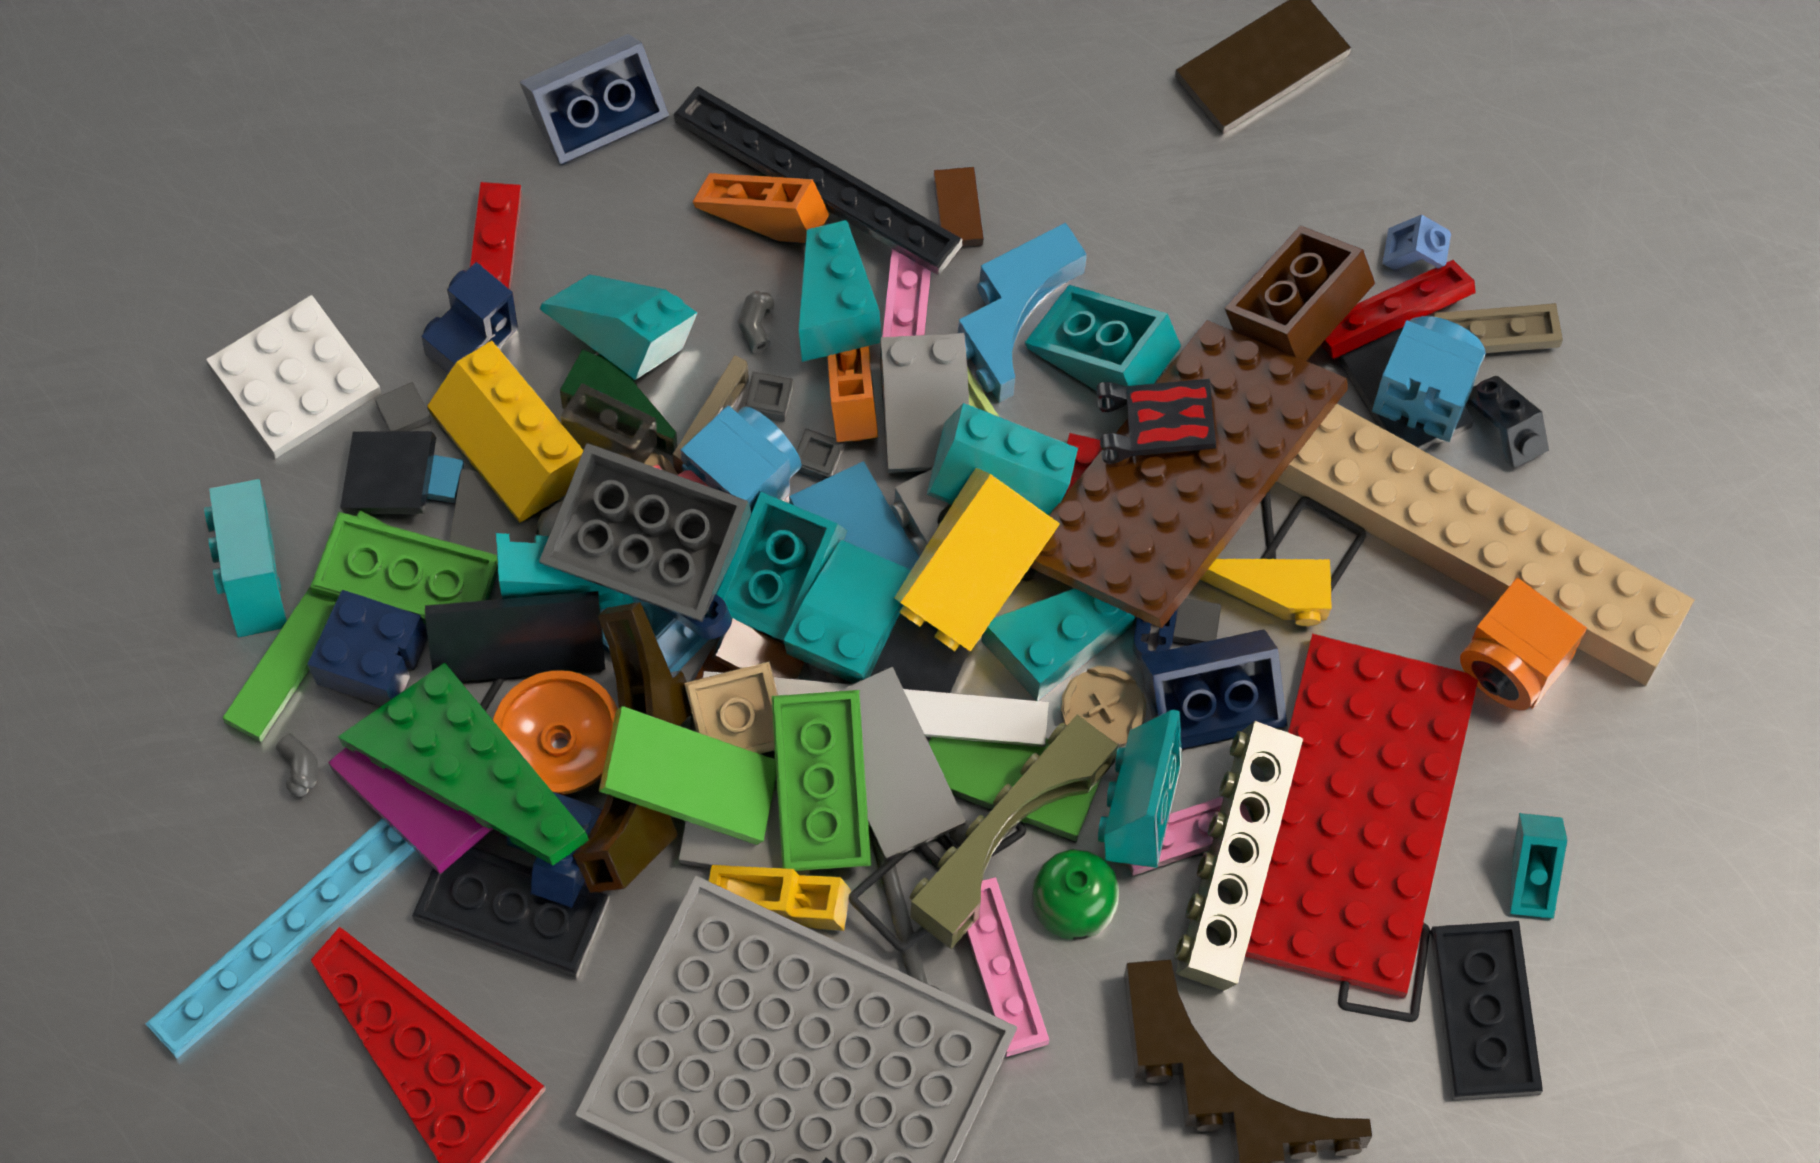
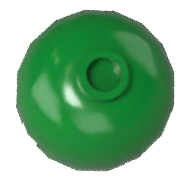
M1070 849L1056 853L1042 865L1034 879L1032 901L1036 917L1049 932L1064 939L1096 936L1110 925L1117 912L1119 885L1113 869L1102 857L1087 850Z

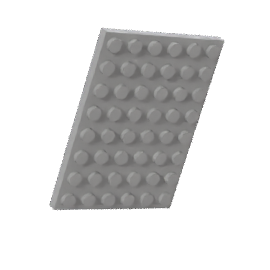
M695 875L575 1116L669 1163H821L825 1157L833 1163H954L1014 1038L1017 1026Z

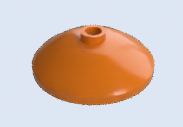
M548 671L533 675L514 686L500 702L493 721L552 792L565 795L585 789L602 777L614 717L618 708L607 690L595 680L571 671ZM558 739L568 741L566 746L560 749L553 747V743Z

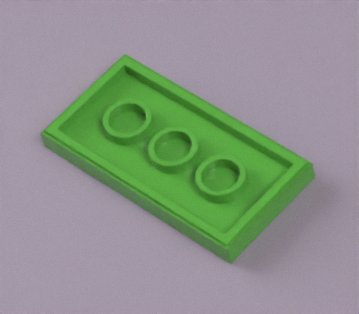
M338 512L310 588L312 593L333 599H338L342 590L352 592L421 615L424 624H426L425 605L488 600L498 573L497 555Z
M860 690L771 696L783 868L800 871L871 866Z
M621 706L615 713L599 792L758 845L764 841L776 779V760Z
M931 737L929 745L953 796L991 810L995 807L993 801L1001 789L1007 784L1013 787L1023 776L1020 772L1026 761L1034 753L1040 756L1049 746L1047 738L1045 747ZM1101 779L1089 793L1068 796L1046 804L1021 821L1077 842Z

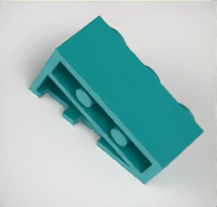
M847 220L807 229L799 319L802 362L880 343L882 337L880 310Z
M260 479L209 488L211 506L204 507L208 531H215L216 537L208 538L213 563L220 562V568L213 569V577L217 594H226L237 637L282 629L287 622V616L280 595V591H282L281 582L277 576L274 543Z
M496 533L498 575L502 599L598 591L600 608L603 610L607 607L633 603V597L540 564L539 560L549 536L536 535L534 543L510 542L509 534Z
M1074 588L995 617L982 634L981 642L1036 701H1039L1133 626L1135 616Z

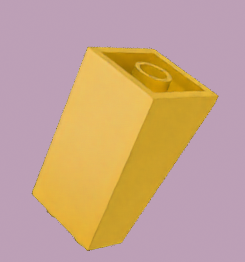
M975 468L894 597L904 605L899 613L919 627H921L925 620L939 629L934 637L952 650L956 651L959 645H962L971 651L1060 523L993 475Z

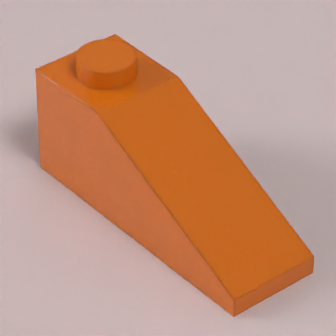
M709 173L693 200L695 208L774 240L806 243L807 229L823 226L829 216V212L813 179Z
M869 346L829 355L830 396L837 442L878 438Z

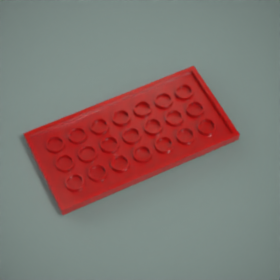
M1312 633L1288 733L1302 737L1303 741L1245 957L1340 982L1346 981L1351 985L1406 998L1475 697L1477 679L1467 672Z

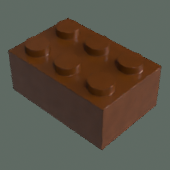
M1300 225L1224 309L1233 331L1306 361L1374 286L1375 280L1363 249Z

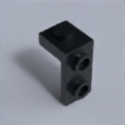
M1499 376L1485 379L1473 386L1467 403L1499 428L1505 461L1515 469L1549 451L1543 413L1539 408Z

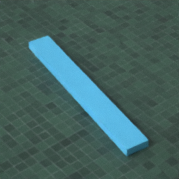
M381 819L146 1023V1026L176 1059L179 1058L416 850L388 823Z

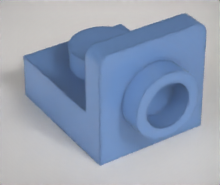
M1422 214L1388 228L1382 264L1397 270L1423 259L1437 268L1443 267L1447 262L1451 232Z

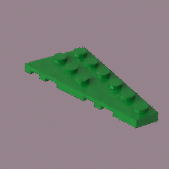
M446 663L437 667L338 736L342 746L353 752L356 750L369 757L372 763L383 769L388 768L404 777L405 781L454 810H462L474 817L477 823L504 834L510 838L512 843L552 866L589 841L586 831Z

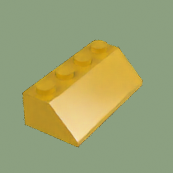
M493 341L488 342L458 360L427 405L428 411L513 516L521 523L566 495L584 450Z

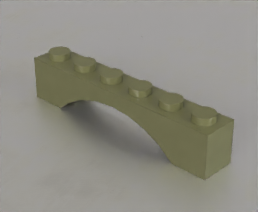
M1078 714L1068 725L1062 722L1056 727L1048 739L1047 743L1049 746L1040 756L1034 753L1026 761L1020 772L1023 776L1013 787L1007 784L1001 789L993 801L995 806L986 817L979 815L971 823L965 834L968 838L958 849L954 846L949 848L938 863L939 871L931 880L923 878L910 894L909 898L912 900L910 918L950 949L955 946L979 918L983 876L993 852L1006 834L1023 818L1046 804L1068 796L1089 793L1115 763L1118 744Z

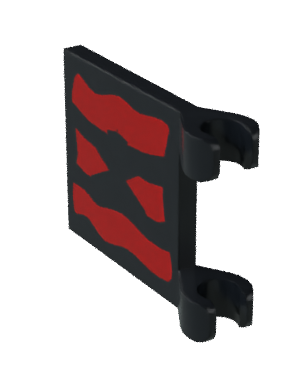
M1210 379L1123 386L1113 382H1101L1097 385L1096 392L1100 411L1112 412L1125 405L1128 408L1130 438L1114 433L1102 435L1100 446L1104 463L1115 464L1131 456L1216 449Z

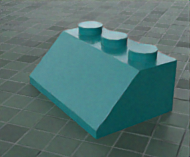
M963 403L944 423L926 495L952 505L975 468H978L993 475L1047 515H1050L1056 506L1061 503L1070 485L1078 448Z
M1170 710L1130 730L1126 747H1119L1117 750L1115 772L1119 773L1117 782L1110 781L1107 807L1111 808L1108 817H1101L1098 829V842L1105 844L1106 861L1158 868L1182 766L1180 711Z

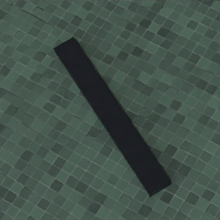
M699 86L693 90L673 114L677 124L768 177L813 179L830 213L842 220H847L849 224L937 275L942 273L962 247V238Z

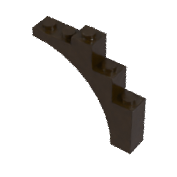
M641 602L605 608L598 615L610 650L617 685L618 707L623 706L680 726L692 715L685 687L687 681L682 670L670 672ZM607 795L604 808L588 836L589 841L580 846L573 856L590 893L625 889L678 836V833L670 815Z
M1171 959L1130 962L1126 964L1124 984L1135 1078L1146 1077L1147 1082L1160 1083L1172 1080L1173 1075H1179L1185 1127L1196 1126L1198 1131H1215L1224 1127L1223 1124L1229 1123L1234 1163H1284V1154H1290L1291 1159L1301 1160L1317 1156L1319 1151L1332 1150L1335 1151L1337 1156H1351L1361 1153L1362 1148H1367L1372 1138L1370 1119L1333 1118L1297 1110L1265 1096L1231 1072L1211 1052L1192 1025L1178 993Z

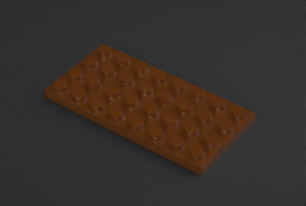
M1206 320L1156 383L1210 379L1216 449L1131 456L1115 464L1104 463L1100 452L1064 496L1061 503L1049 515L1059 522L1060 525L1030 568L1162 629L1348 390L1347 378ZM1128 418L1115 434L1130 438Z

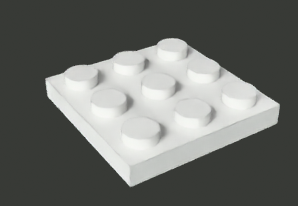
M312 295L206 359L210 370L275 459L381 394L379 384Z

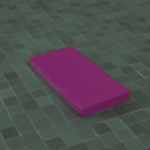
M345 747L328 762L331 769L439 874L493 829L482 826L476 822L474 817L462 810L456 811L405 781L404 777L390 769H383L371 762L369 757L356 750L353 752Z

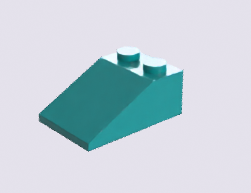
M591 274L545 300L539 308L635 380L683 349L697 316L695 310L686 305L681 298L671 294L666 289Z
M1070 284L1024 342L1027 349L1096 390L1097 385L1101 382H1113L1123 386L1154 384L1181 348L1168 313Z
M760 492L717 595L725 601L733 619L784 641L801 603L840 540H844L848 530L836 522Z
M840 540L801 603L784 638L786 653L853 684L869 678L900 614L899 611L904 606L894 597L911 570L844 540Z

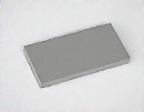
M894 668L886 669L840 690H860L868 821L886 861L966 825V821Z

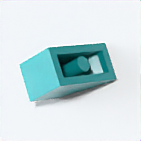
M1519 813L1512 856L1510 914L1554 919L1568 841L1562 817Z

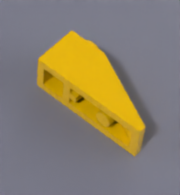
M1216 559L1200 579L1283 620H1295V624L1300 626L1320 624L1321 620H1327L1332 609L1330 559Z

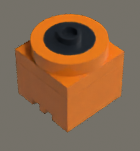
M1516 578L1477 626L1471 642L1460 655V664L1464 672L1478 680L1477 687L1496 702L1515 710H1526L1529 707L1533 709L1572 661L1587 627L1522 580Z

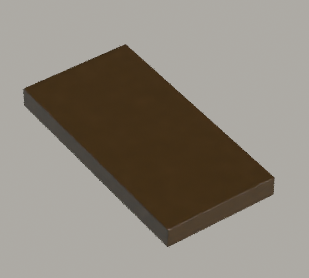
M1287 0L1177 68L1175 77L1221 133L1224 134L1349 56L1351 46L1311 0Z

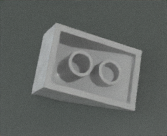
M964 333L881 337L880 371L888 473L932 470L945 421L963 403L969 405Z

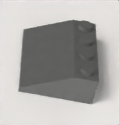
M586 443L539 563L702 622L744 533L751 515L749 502Z

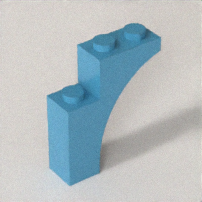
M1067 223L981 265L980 281L977 284V288L986 306L959 319L958 333H964L966 359L971 358L978 369L976 370V375L980 385L987 393L992 391L999 403L1014 395L1015 373L1012 351L1018 333L1027 317L1046 296L1058 287L1085 273L1087 254Z

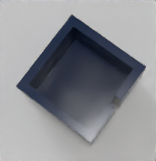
M342 590L307 665L317 685L382 706L405 690L410 679L407 668L414 670L428 639L427 630L421 615Z

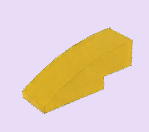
M711 866L709 882L807 928L844 931L851 889L841 877L799 875L794 869Z

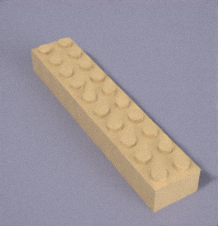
M1339 404L1334 406L1277 480L1278 483L1302 496L1310 497L1363 527L1370 534L1495 603L1513 581L1519 578L1587 627L1578 649L1645 686L1695 599Z

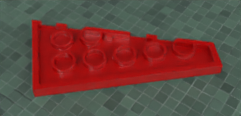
M339 927L311 958L313 967L438 1163H485L546 1091L542 1083L343 928Z

